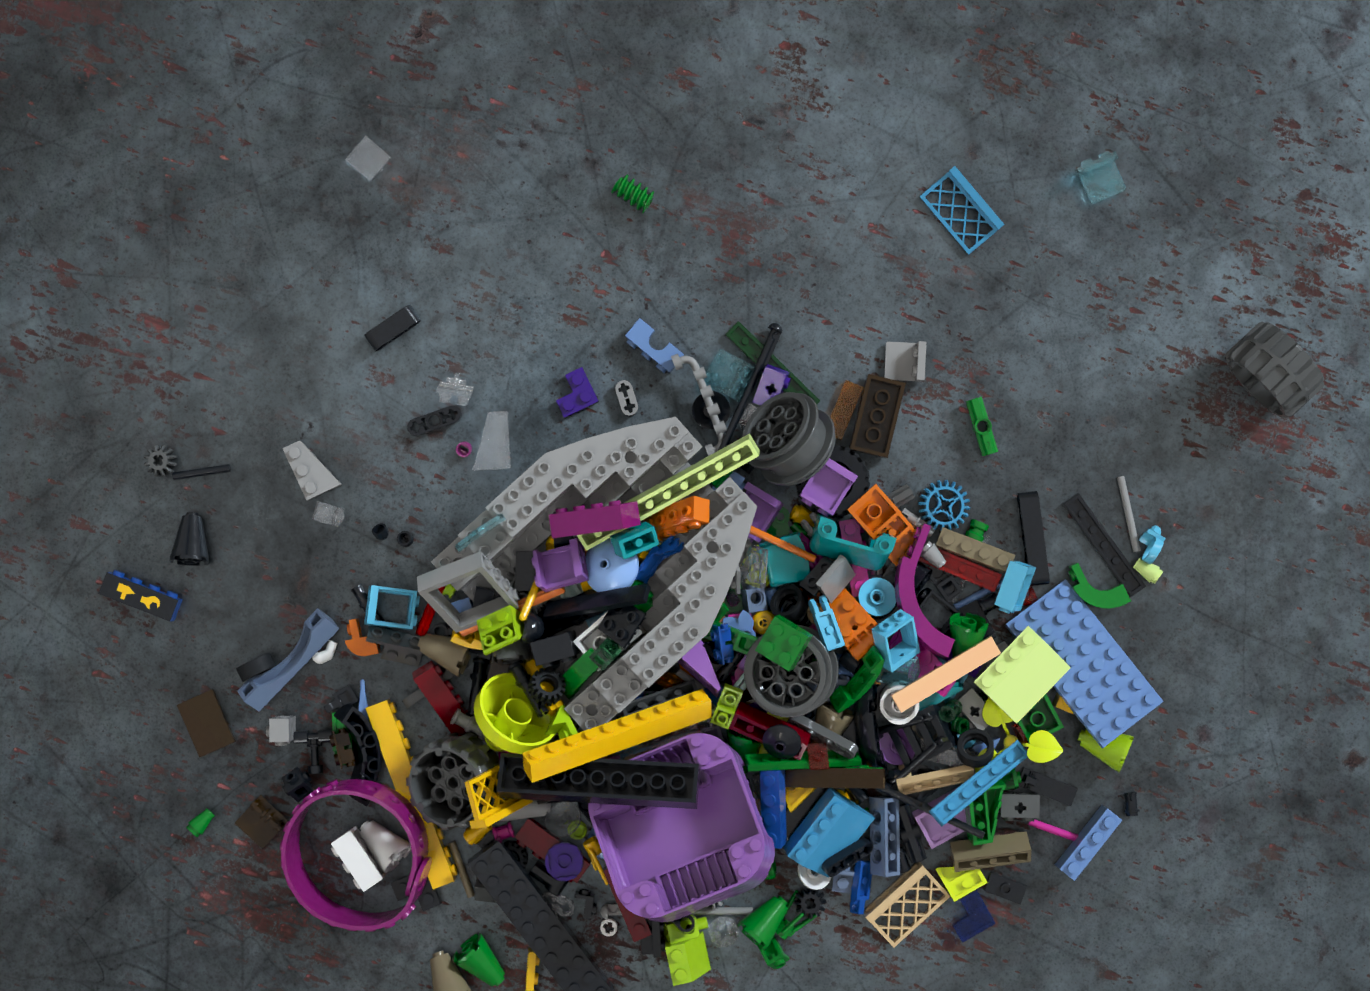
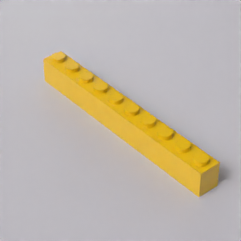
M703 689L523 752L524 771L533 783L712 718L711 699Z
M387 699L365 709L372 728L378 737L380 749L395 790L410 802L411 795L409 786H406V778L410 775L412 768L410 762L414 756L410 755L409 749L411 746L408 738L403 736V724L401 720H397L395 714L397 713L396 705L390 699ZM423 820L429 843L428 856L432 858L428 878L432 889L454 882L458 872L454 864L451 865L449 859L451 853L448 846H444L442 841L444 839L442 829L438 828L437 824L427 823Z

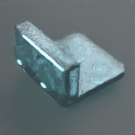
M1109 151L1098 155L1099 158L1094 161L1091 158L1081 162V166L1076 170L1091 204L1112 197L1126 189L1115 163L1118 159L1116 151L1113 153Z

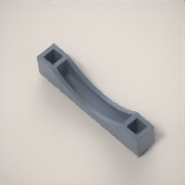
M317 608L304 622L300 639L291 653L269 671L248 679L237 691L243 701L258 712L266 706L285 684L339 630L333 619Z

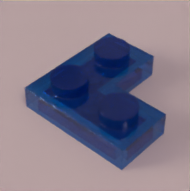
M977 890L960 898L968 916L952 924L963 943L996 923Z

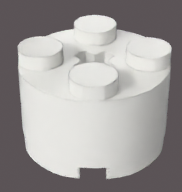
M897 681L885 686L880 695L881 713L893 724L901 725L910 722L919 710V703L901 713L890 696L907 686L908 683Z

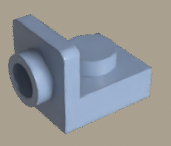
M851 866L833 876L832 891L851 893L855 873L853 869H850Z

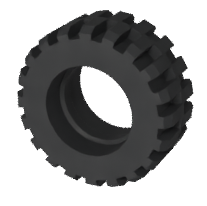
M835 444L830 459L858 477L851 485L834 515H828L827 518H838L850 514L847 509L866 493L870 486L869 471L866 469L864 460L862 461L859 455L850 448ZM808 480L795 485L798 497L800 499H802V497L799 495L805 487ZM802 502L811 512L822 515L817 511L819 508L812 504L810 507Z

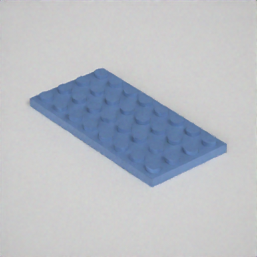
M1066 579L1005 624L1015 639L1029 626L1071 667L1053 687L1101 748L1107 746L1164 702L1084 601L1074 592Z

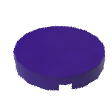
M570 842L554 844L545 856L547 872L559 881L574 879L583 868L584 858L582 852L576 845Z

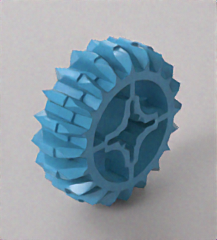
M938 480L937 487L933 483L929 484L932 489L931 491L928 488H924L927 496L920 495V498L925 500L924 502H918V505H924V509H919L918 512H925L926 515L922 516L921 519L925 520L928 518L927 525H931L933 522L934 530L937 529L938 525H940V531L945 526L951 530V524L957 529L959 527L957 521L961 524L964 523L961 516L968 517L964 510H970V507L964 506V503L970 502V499L963 500V496H966L967 492L960 494L959 491L962 489V486H958L955 489L956 482H952L948 486V480H944V486H942L941 481ZM939 490H948L955 496L946 499L940 494ZM934 494L937 503L932 510H929V501ZM942 500H944V503L952 501L946 506L947 511H944V509L937 510L942 505ZM958 501L959 510L957 515L954 517L952 512V506L954 503ZM942 512L948 517L949 521H938L933 515Z

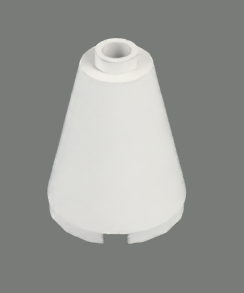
M374 820L366 821L360 827V836L384 873H389L400 864L401 858H406L411 851V844Z

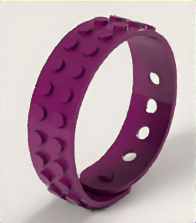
M335 779L327 782L326 786L315 789L304 798L300 805L298 804L291 813L293 817L290 821H287L283 829L285 834L280 843L281 868L287 885L297 901L312 916L330 926L344 928L348 931L365 930V932H373L383 927L385 929L393 927L396 921L399 919L403 921L416 908L414 903L422 894L430 871L432 858L428 856L429 843L423 820L415 807L404 796L386 785L369 780L348 779L337 781ZM331 795H354L380 804L399 820L408 835L413 855L412 868L405 895L409 897L406 905L387 912L357 911L333 902L315 886L302 862L299 844L304 818L314 801Z

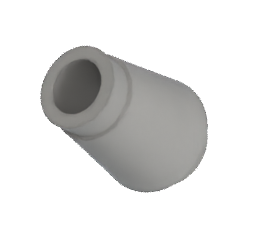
M929 540L925 542L920 556L938 569L946 563L943 555L934 542L931 543Z

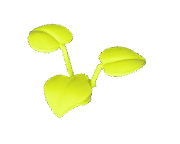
M988 697L982 710L983 719L992 727H999L1002 724L1007 735L1003 742L1005 748L998 753L994 750L993 760L1019 739L1010 734L1005 724L1013 720ZM1044 730L1034 732L1029 738L1030 744L1021 743L1024 747H1029L1027 756L1036 763L1052 761L1063 752V748L1055 737ZM987 748L983 749L978 756L983 755ZM984 766L975 768V774Z

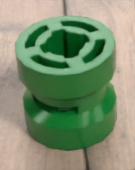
M971 519L969 523L971 528L966 531L965 536L983 542V533L987 532L989 525Z

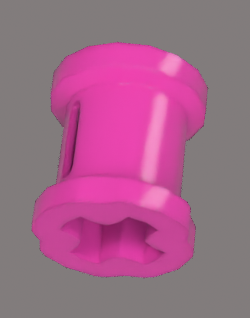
M511 821L499 827H492L495 839L499 836L502 840L509 837L515 838Z

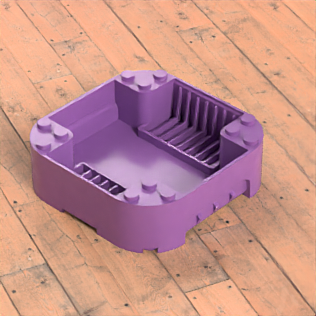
M690 734L629 759L699 764L700 779L697 809L588 803L590 819L618 899L630 912L652 921H674L709 905L749 891L764 881L768 876L772 863H774V842L765 830L755 798H753L749 782L743 771L742 766L745 763L732 747L710 734Z

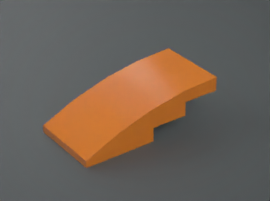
M874 484L847 511L871 539L875 540L882 533L890 534L897 538L894 549L888 557L897 566L899 558L907 557V549L910 544L913 545L915 529L878 485Z

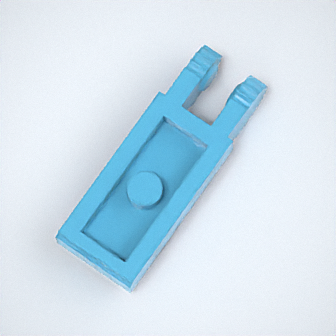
M824 595L819 596L823 612H819L814 599L809 600L808 605L813 614L812 617L827 652L845 646L841 631L827 598Z

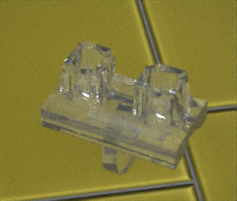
M455 373L454 378L447 377L446 383L440 382L439 386H437L439 401L450 403L451 395H457V404L467 406L474 392V387L465 386L466 380L460 379V374Z

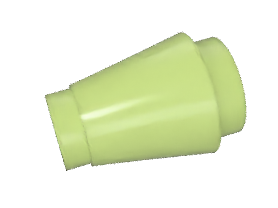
M1140 558L1133 567L1149 583L1155 584L1163 573L1159 566L1148 564Z

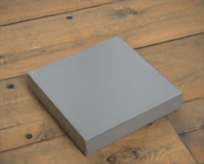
M839 555L816 582V585L822 595L827 598V601L832 603L856 574L847 559Z

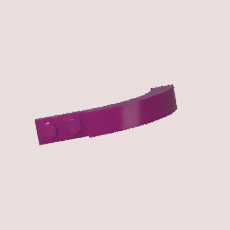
M924 523L916 527L913 533L915 540L913 545L910 544L907 549L906 555L908 558L905 556L899 558L895 573V598L898 610L901 609L914 617L918 642L931 653L945 659L949 657L955 639L944 635L931 625L922 613L915 595V570L931 526Z

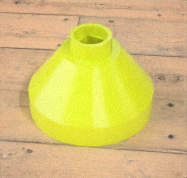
M498 674L484 684L474 702L475 719L485 737L486 744L494 751H506L516 754H522L523 752L548 744L555 735H545L553 716L548 713L545 715L542 709H540L543 717L538 718L522 688L516 686L513 674Z

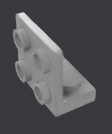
M886 342L884 378L896 381L923 382L925 380L926 342Z

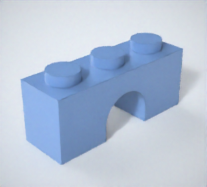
M639 318L625 335L628 339L626 343L633 349L638 347L643 351L641 355L648 361L654 360L657 363L655 367L662 373L667 371L670 374L675 368L671 356L678 354L681 357L684 354L670 342L662 350L653 349L649 345V339L655 330Z

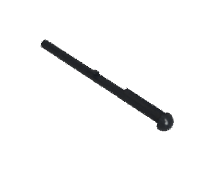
M772 323L768 327L771 330L718 451L729 445L744 408L748 405L746 401L756 384L760 372H763L765 366L769 363L782 333V327L778 323Z
M886 782L885 789L874 788L925 813L930 814L929 811L933 808L925 802L922 803L892 789V785ZM952 818L947 822L981 839L985 835L984 831L956 818Z

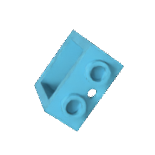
M1020 561L1009 562L994 604L999 606L1000 611L1009 614L1010 612L1021 611L1036 567Z
M375 585L369 586L364 625L412 630L413 626L417 624L415 607L419 606L420 596H417V591ZM378 593L409 596L406 624L375 620Z
M901 609L871 629L874 644L884 659L883 668L891 673L920 653L914 617ZM900 629L902 642L889 649L887 638Z

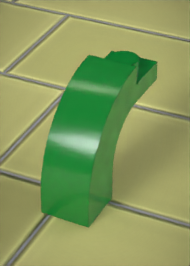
M1073 563L1068 566L1070 569L1068 571L1069 577L1072 581H1076V584L1071 585L1072 589L1084 603L1098 608H1116L1131 602L1123 584H1117L1106 590H1097L1088 583L1079 563Z

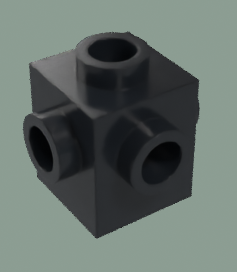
M298 767L282 777L285 793L297 802H300L313 792L310 784L312 780L310 775L306 771L302 772Z

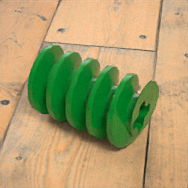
M628 174L620 177L611 193L613 194L618 191L617 197L620 198L624 195L623 200L625 202L631 199L630 205L633 206L637 203L636 209L640 210L643 208L642 213L644 214L653 200L654 191L647 194L648 187L641 190L642 183L635 186V179L633 178L631 181H628Z

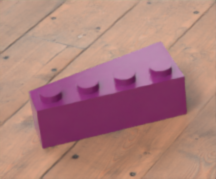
M621 500L610 501L607 506H603V503L591 504V508L585 509V505L573 507V511L561 508L555 509L556 513L549 514L552 538L625 529L641 525L637 501L621 503Z

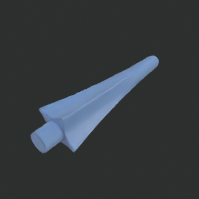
M361 679L358 710L371 724L365 709L368 707L365 681Z

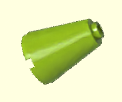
M1087 729L1086 731L1081 730L1078 737L1081 747L1119 773L1134 739L1131 735L1121 734L1107 746L1101 748Z

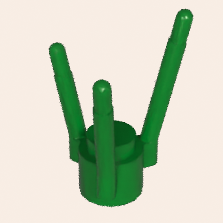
M795 890L788 904L786 905V907L788 908L787 912L793 904L796 898L795 894L798 893V890ZM800 913L792 922L787 919L785 921L782 920L776 933L786 940L788 936L791 937L796 931L817 916L813 914L812 919L807 918L796 927L794 925L804 916L803 913Z

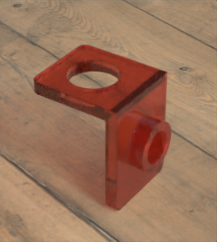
M826 743L808 744L805 751L808 752L810 769H828L829 761Z

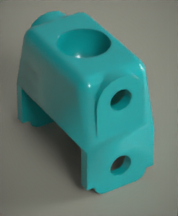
M800 532L777 537L805 550L799 537L801 536ZM767 541L759 544L760 555L770 587L803 580L810 573L808 560Z

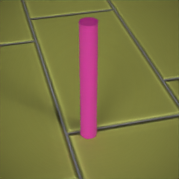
M1035 819L1034 821H1028L1027 824L1075 841L1078 837V834Z

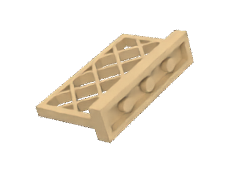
M917 862L864 909L863 915L895 948L951 896L920 862ZM925 875L930 879L929 887L919 886L920 879ZM908 890H916L915 899H905V893ZM919 890H929L928 900H918ZM932 890H940L944 894L939 900H932ZM894 903H901V912H891V906ZM905 903H915L914 913L904 912ZM918 903H928L927 911L917 913ZM879 916H887L886 925H878L875 920ZM890 916H900V926L890 925ZM904 916H914L913 923L910 926H903ZM889 929H899V936L894 941L889 937Z

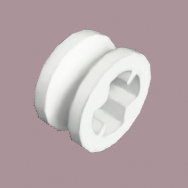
M608 918L601 922L600 930L603 935L613 936L617 932L618 925L616 920ZM608 922H611L614 930L610 929V932H607L606 927L603 925L605 923L608 925Z

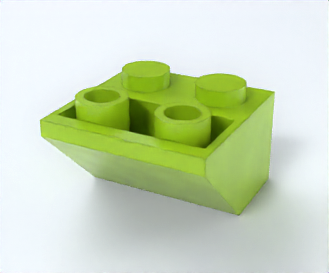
M508 605L476 620L484 655L512 644L522 637L525 626L524 621L519 619L521 612L513 606Z

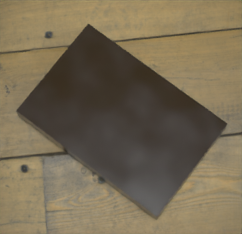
M213 689L177 705L199 758L236 742Z

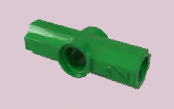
M982 397L966 401L972 422V430L976 435L981 455L986 456L998 452L991 429L992 424L988 419ZM980 421L986 424L984 432L979 431L977 428V424Z

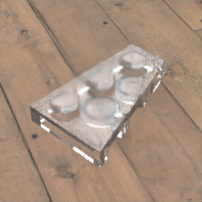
M508 411L488 412L472 471L511 469Z

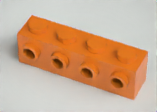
M692 496L667 506L645 518L643 522L646 521L655 527L660 542L664 538L675 536L679 533H687L690 529H699L702 525L708 524L710 500Z

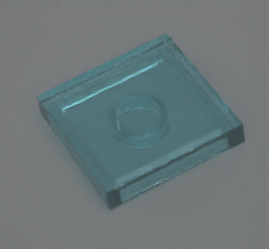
M503 514L492 518L458 542L455 546L456 549L460 552L491 532L505 521L506 518Z

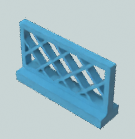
M956 166L950 169L949 172L920 196L968 254L972 253L1004 226V223ZM948 177L954 183L953 191L942 190V182ZM940 185V190H934L937 186ZM930 192H939L938 204L930 203L926 196ZM941 192L953 193L952 205L940 204ZM955 194H963L966 197L965 206L954 205ZM940 206L952 207L951 218H942ZM954 207L965 208L964 219L953 218ZM967 208H974L978 211V220L966 219ZM980 215L985 219V221L980 220ZM945 220H950V226ZM952 221H964L963 233L953 231ZM966 222H978L977 234L965 233ZM988 223L993 230L987 235L979 234V224ZM965 235L976 236V244L970 249L964 244ZM978 236H983V238L978 242Z

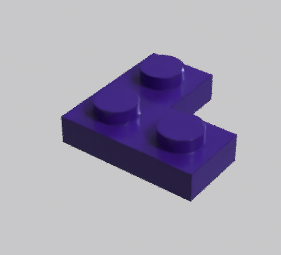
M583 367L565 375L573 393L556 400L564 418L599 402Z

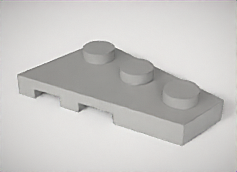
M299 440L282 448L307 501L342 485L302 441Z

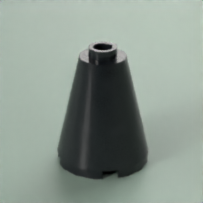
M187 512L186 515L182 516L170 555L171 563L177 560L178 565L199 566V562H204V565L209 564L202 517L198 516V513Z

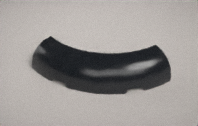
M874 682L871 688L854 703L855 730L862 765L883 767L885 769L886 782L887 765L883 752L880 750L879 729L876 714L873 712L877 710V685Z
M350 704L343 705L333 716L344 724L353 740L355 763L350 779L377 782L378 774L381 772L382 759L376 732L368 722V719L359 710ZM349 795L356 801L365 805L366 807L371 801L369 799H365L362 797Z

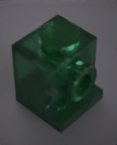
M607 637L589 658L604 671L622 651L615 641ZM599 652L608 659L606 662L598 655Z

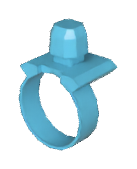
M1156 525L1150 529L1148 528L1138 539L1147 545L1142 561L1148 564H1152L1157 558L1166 539L1161 536V528Z

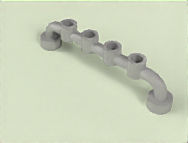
M675 354L671 358L676 371L683 368L682 364L687 363L691 366L717 434L718 444L713 447L712 443L705 445L707 454L710 456L718 451L725 435L724 432L727 431L724 420L720 422L718 414L721 412L718 404H713L711 396H714L711 385L706 386L704 378H707L704 367L700 368L693 357H679L678 354Z

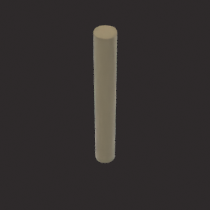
M455 841L450 842L448 845L467 897H473L475 894Z

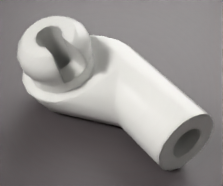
M329 640L326 649L317 652L312 657L313 661L317 664H323L331 660L338 643Z

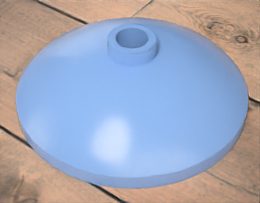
M611 538L594 546L586 553L585 557L589 581L587 582L596 592L630 587L634 583L639 569L637 554L631 558L622 559L615 554ZM606 561L607 566L604 568L603 563Z

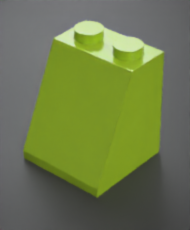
M703 931L699 932V937L670 944L665 939V950L673 986L693 982L711 970Z

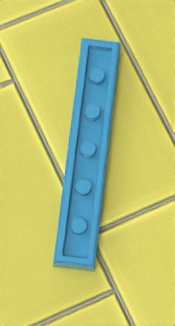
M1016 740L929 811L941 827L944 826L1028 757L1025 747L1019 740Z

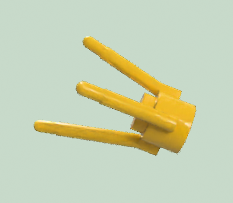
M596 836L590 837L583 843V846L588 853L594 870L599 871L604 883L608 885V881L597 858V855L602 852Z

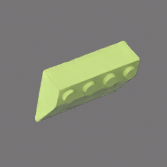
M1027 626L974 681V684L1017 724L1071 667L1035 631Z

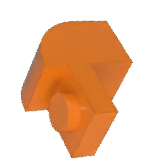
M359 618L349 620L347 632L349 636L352 635V639L345 640L347 648L359 656L381 653L380 644L367 642V636H362Z

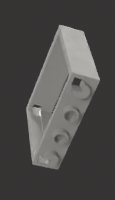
M481 551L417 576L418 593L456 633L477 625L476 620L508 605L519 609L518 600L520 597L517 595V590L511 587L508 579H504L500 570L495 568L490 558L487 559ZM480 572L501 597L459 613L438 588Z

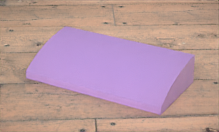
M957 788L931 801L928 805L935 807ZM919 809L912 812L931 849L964 832V830L949 823L941 827L932 815ZM965 809L954 818L966 823Z

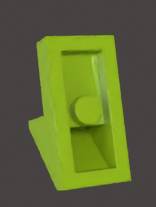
M561 705L553 715L545 735L558 733L559 739H563L578 733L569 714L565 711L564 705Z

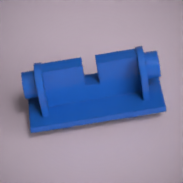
M728 623L720 624V626L712 624L710 635L715 646L713 650L715 661L722 665L733 662V645H725L726 641H732Z

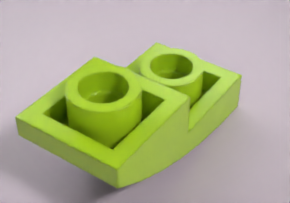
M725 683L710 723L729 729L744 690Z

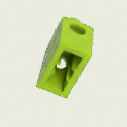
M691 915L695 921V928L689 934L681 933L672 921L663 922L664 937L670 944L699 937V930L708 928L707 918L696 919L694 915ZM684 919L680 926L685 929L690 924V928L692 923L690 920Z

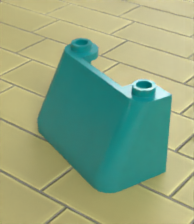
M817 514L809 546L812 552L817 555L835 560L839 555H842L849 564L870 570H879L884 566L893 551L897 538L893 535L882 533L875 540H870L869 547L836 537V523L826 516Z

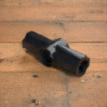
M906 803L900 804L899 827L901 840L906 846L911 863L923 861L927 856L920 839L922 837L918 825L914 821L910 806Z

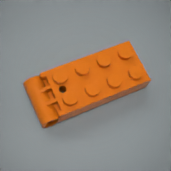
M844 588L836 599L829 603V606L833 610L845 642L844 647L856 661H859L872 646H875L871 629L878 624ZM819 602V604H818V603H816V604H817V606H819V607H820V609H821V610H822V612H823V609H822V608H821V604H820V602Z

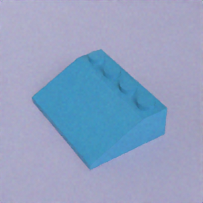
M828 788L783 848L786 855L801 866L829 878L822 870L824 861L859 840L874 821L875 816L833 788Z

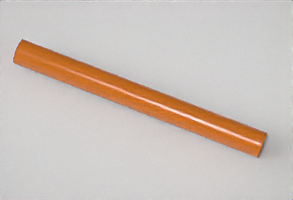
M751 526L750 534L814 563L816 555Z

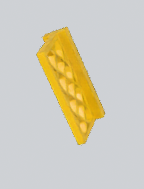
M499 765L464 782L474 819L469 821L471 829L488 827L533 802V800L505 798L504 800L499 797L498 793L493 792L494 785L498 783L496 777L499 772ZM486 777L490 780L488 787L484 785ZM474 783L478 786L476 793L472 785ZM483 790L486 792L485 800L481 798ZM491 796L495 799L493 806L490 805ZM479 803L483 805L481 813L479 811Z

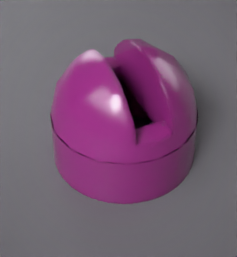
M463 441L456 446V453L460 457H467L472 452V446L469 442ZM461 445L469 449V452L461 448Z

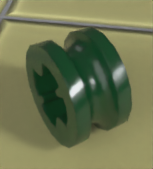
M955 717L951 723V731L961 735L964 731L969 730L970 724L968 719Z

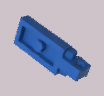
M860 860L855 863L850 899L851 913L864 914V906L866 900H869L872 880L870 860Z

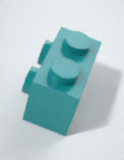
M646 521L642 522L641 525L630 527L610 536L615 554L622 559L631 558L638 553L648 551L660 545L655 527Z

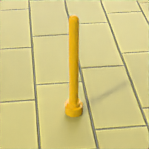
M549 536L546 541L547 551L554 549V538L552 536ZM535 580L519 615L521 621L527 619L538 593L539 587L536 586Z

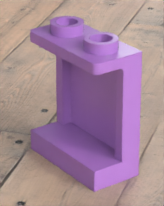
M829 458L823 468L808 480L799 496L802 497L801 501L811 507L813 504L818 507L817 511L826 517L828 515L833 516L858 476Z
M747 482L744 487L747 490L745 493L757 505L751 526L767 532L784 504ZM750 533L748 535V538L750 539L751 543L754 540L760 543V541L762 540L761 538L754 536Z
M577 538L569 540V545L544 552L533 550L531 560L536 570V576H534L535 584L544 592L589 581L584 547Z

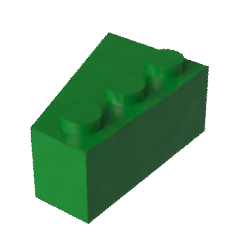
M1002 779L965 808L966 823L985 832L983 839L967 832L968 839L973 846L993 843L998 821V811L1001 808L1002 794L1006 787Z

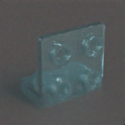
M720 349L707 370V378H704L706 385H711L712 388L739 403L754 370V366Z

